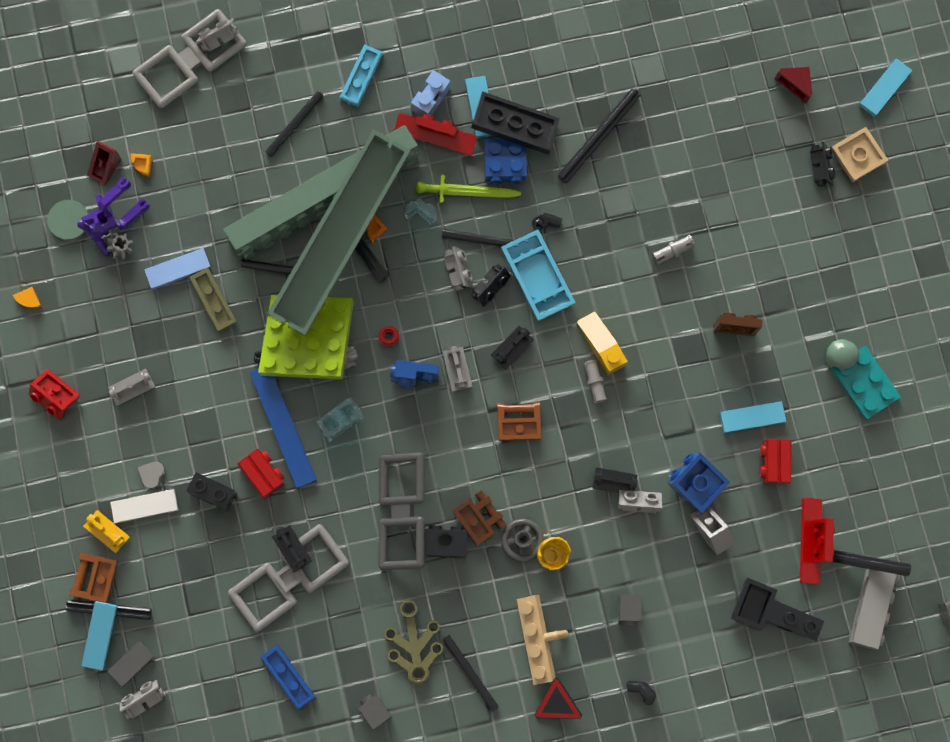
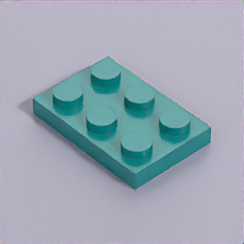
M866 345L859 349L858 362L853 367L842 371L837 367L830 368L865 421L901 398Z

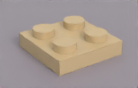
M866 127L831 147L832 153L852 183L888 161Z

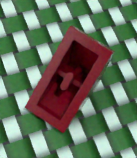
M781 68L774 79L806 104L812 96L810 68Z
M97 141L87 176L106 185L122 160L117 150Z

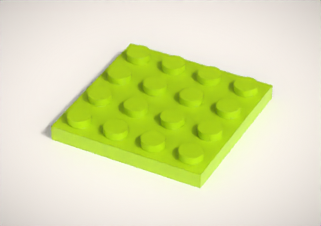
M271 295L269 310L278 295ZM327 297L305 337L288 328V322L283 325L268 316L258 371L260 376L343 380L354 300L352 298Z

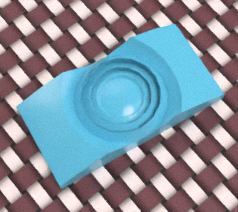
M535 230L501 247L507 264L537 321L576 303L539 230Z

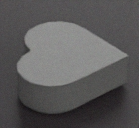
M155 461L138 467L144 486L149 489L156 488L160 483V477L165 473L164 465Z

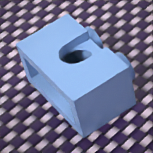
M433 70L425 81V88L422 93L418 91L412 100L411 111L420 117L423 114L432 116L449 92L450 80ZM439 94V96H438V98L436 99V101H434V98L436 97V95Z

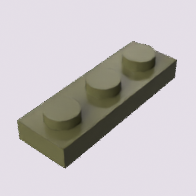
M209 268L190 276L189 278L217 331L220 333L237 324Z

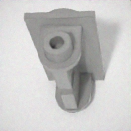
M234 18L229 21L226 19L221 20L216 24V28L212 30L209 28L203 30L198 34L200 37L195 43L202 42V50L210 52L221 46L219 37L224 43L236 38L239 30L236 26L233 27L231 25Z
M453 246V251L447 250L444 252L447 270L455 269L456 271L449 274L452 287L456 291L463 290V286L473 288L471 283L473 277L465 263L467 261L466 254L462 249Z
M457 346L449 347V350L442 351L452 392L471 388L472 382L463 347L457 348Z
M144 369L108 387L112 399L119 406L155 388V385L147 369Z
M619 490L618 509H622L623 512H637V508H641V512L656 514L662 510V493Z
M149 681L141 686L140 691L125 696L121 703H119L120 712H123L127 719H134L146 711L142 703L146 702L150 708L163 700L162 697L165 696L162 688L159 689L158 681Z

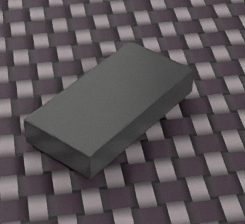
M139 640L107 672L121 687H124L155 655Z

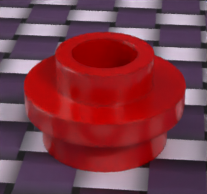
M392 326L382 328L378 335L380 343L385 347L395 346L399 341L398 330ZM387 334H391L393 338L391 340H386L385 336Z

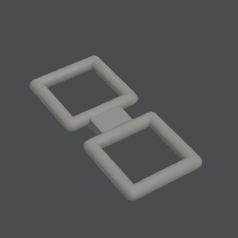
M215 10L182 34L181 38L188 47L179 54L171 45H168L132 72L135 79L159 108L165 107L198 82V78L193 71L200 65H203L207 71L212 72L246 47L247 42L239 33L236 38H233L237 42L213 61H210L192 40V37L218 19L220 22L226 19L229 21L221 10ZM169 55L188 79L161 98L143 74Z
M316 525L300 537L299 541L304 546L317 535H320L339 562L313 582H310L302 569L293 573L281 553V557L287 564L284 568L276 572L270 563H265L228 591L229 597L255 632H260L297 604V600L290 590L299 583L302 584L308 593H312L349 565V560L323 525ZM267 573L286 599V602L258 622L239 593Z

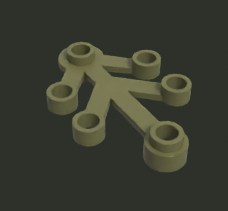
M406 600L401 604L400 611L406 617L409 642L397 634V631L392 627L385 630L384 636L387 640L394 641L410 653L413 664L401 657L400 652L396 649H391L387 657L389 661L396 662L408 671V678L413 684L422 685L427 682L430 674L428 668L437 655L443 652V646L439 642L433 643L429 654L422 663L420 652L433 634L440 630V625L437 621H430L426 631L418 640L414 615L417 613V605L412 600ZM407 605H411L413 607V611L411 613L405 612V607ZM430 624H437V630L431 631L429 629ZM389 630H393L395 632V636L393 638L387 637V632ZM434 645L441 647L439 653L433 652ZM393 651L398 653L396 660L390 658V653ZM416 670L423 672L421 678L415 677L414 673Z

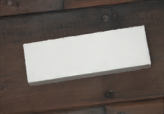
M175 489L110 502L115 524L179 511Z

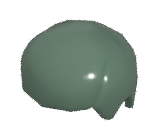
M844 339L833 341L827 348L825 361L830 368L837 367L841 371L851 368L858 362V347Z

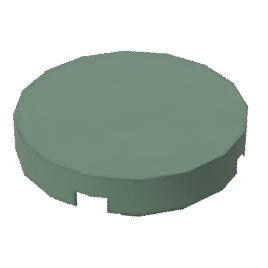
M63 200L56 203L50 209L47 224L50 231L57 238L63 241H74L81 238L85 231L77 226V223L82 217L88 215V211L80 202Z

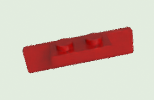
M399 113L394 131L405 125L414 139L469 156L473 154L477 136L459 131L454 127V123L446 120L440 123L434 121L435 117L426 114L416 118Z
M802 498L800 583L820 584L821 563L833 562L834 519H822L821 499Z

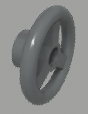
M518 519L509 523L504 529L501 539L502 547L510 558L521 562L530 561L537 557L538 548L544 541V535L540 527L533 521ZM525 525L524 529L519 531L515 538L508 539L509 533L513 528ZM531 528L536 532L538 538L535 549L531 546L532 536L529 533ZM524 536L527 538V542L522 544L519 538ZM517 545L520 548H525L529 554H516L509 546Z

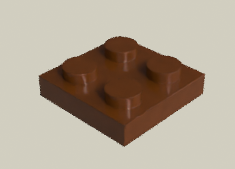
M723 313L714 323L713 332L755 336L762 328L763 319H757V316L754 315L736 317L734 313Z

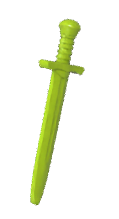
M443 174L441 175L440 185H426L422 182L416 184V192L418 194L424 192L440 193V204L444 203L443 195L494 198L521 196V192L506 188L445 184V175Z

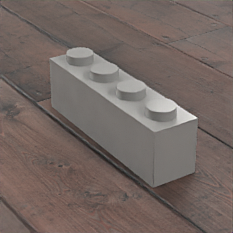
M866 569L848 643L872 650H877L879 646L883 645L885 634H882L884 625L888 624L890 613L887 612L889 604L892 605L895 597V592L892 591L894 584L898 583L900 575Z

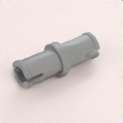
M687 235L674 243H668L667 247L652 253V255L655 257L656 263L660 265V263L672 257L677 258L680 256V253L695 247V243L692 237Z
M597 360L586 361L584 366L588 376L587 384L591 387L594 404L607 401V397L602 384L604 379L600 376Z

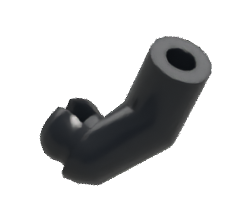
M543 213L533 219L532 226L535 230H541L548 225L560 228L563 219L549 213Z
M627 681V692H639L646 705H652L655 702L656 693L648 683Z

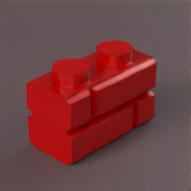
M766 439L759 448V456L763 457V466L759 468V477L763 478V484L788 485L792 483V440Z
M256 449L237 464L262 498L266 499L285 485L282 481L285 477L278 467L273 469L269 464L272 459L265 450L261 453L259 449Z

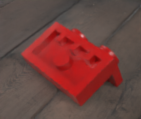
M49 369L44 371L30 384L28 393L33 402L42 405L48 414L59 420L64 417V412L80 397L79 393Z

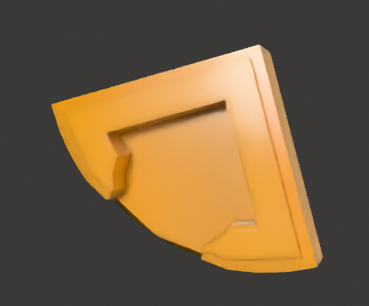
M131 153V161L137 172L143 176L150 177L152 156Z
M33 287L13 295L14 299L24 307L33 309L42 307Z

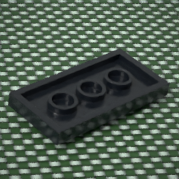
M482 91L471 128L549 155L559 118Z

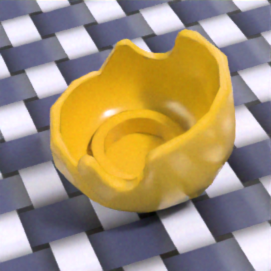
M550 537L540 544L537 559L542 567L548 570H559L568 563L571 548L564 539Z

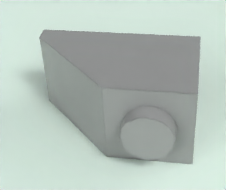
M710 506L703 513L695 511L690 514L700 534L717 555L735 545L729 527Z

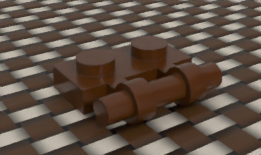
M482 490L475 495L479 503L474 505L471 499H468L452 511L477 546L495 534L490 526L496 524L501 530L507 525L502 519L503 515L496 511L491 504L492 500L489 496L486 497ZM483 508L491 517L487 521L479 512Z

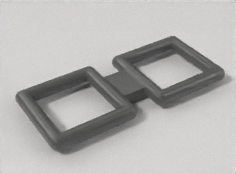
M422 452L382 455L379 458V504L381 506H391V518L379 521V568L381 570L420 569L425 565V520L421 516L414 517V504H421L425 500V456ZM416 461V495L388 497V463ZM416 525V560L387 561V527Z

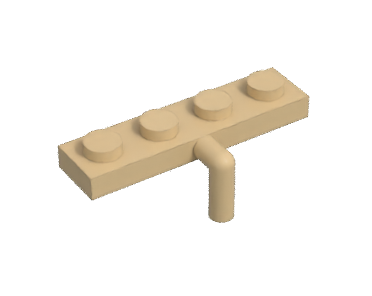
M539 595L517 599L533 685L552 682L556 676L549 641L566 639L569 633L567 630L547 633Z

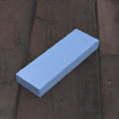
M204 248L144 270L150 287L154 290L192 276L206 268L211 269Z

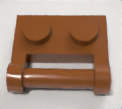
M540 402L524 405L497 403L499 441L541 440ZM504 413H533L534 418L504 419Z
M80 553V564L76 580L69 595L108 603L118 561ZM93 562L94 565L87 592H83L82 587L88 564Z

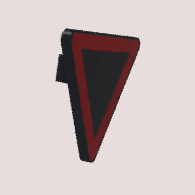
M555 677L536 710L535 717L581 719L582 713L560 679Z

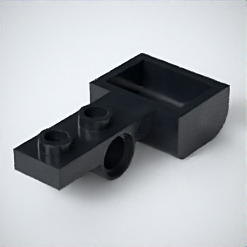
M748 577L745 579L731 616L732 620L758 631L763 630L767 621L783 630L796 633L813 641L818 640L824 623L823 620L775 601L777 589Z

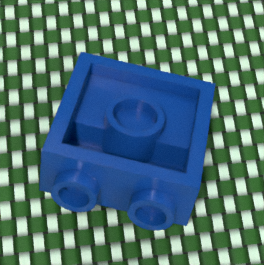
M485 139V181H489L491 184H500L502 181L520 184L522 181H526V147L504 139Z
M397 360L396 366L392 365L391 382H395V384L399 385V388L411 389V386L416 387L417 379H421L422 383L433 384V381L438 382L439 365Z
M695 452L694 454H688L683 459L684 465L680 470L676 468L669 475L671 480L667 484L682 498H685L699 513H703L730 481L701 453Z

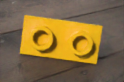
M98 510L86 518L87 522L83 526L114 553H117L130 538V536Z

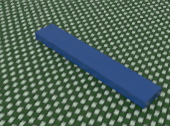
M259 368L251 371L250 375L297 489L317 481L275 377L260 376L258 373Z

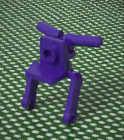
M125 177L121 178L118 184L105 196L96 195L95 198L99 209L82 217L77 223L80 229L91 236V239L105 256H109L111 251L107 252L108 246L102 239L103 235H108V230L112 228L125 229L150 207L142 199L120 220L114 217L109 205L131 187V183Z

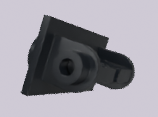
M821 142L822 147L819 145L811 146L812 165L820 164V167L813 168L815 183H817L818 187L825 186V182H829L833 186V179L836 178L834 167L830 166L829 159L833 158L831 148L827 147L824 142Z
M499 264L493 266L484 276L489 282L486 284L481 280L472 289L471 297L475 300L478 299L482 307L491 302L501 287L507 284L511 276L506 267H501Z
M518 326L491 356L503 368L507 369L534 339L529 335L530 332L526 328Z
M596 467L592 488L619 493V490L635 491L638 475Z
M290 525L286 528H280L272 536L293 573L312 562Z

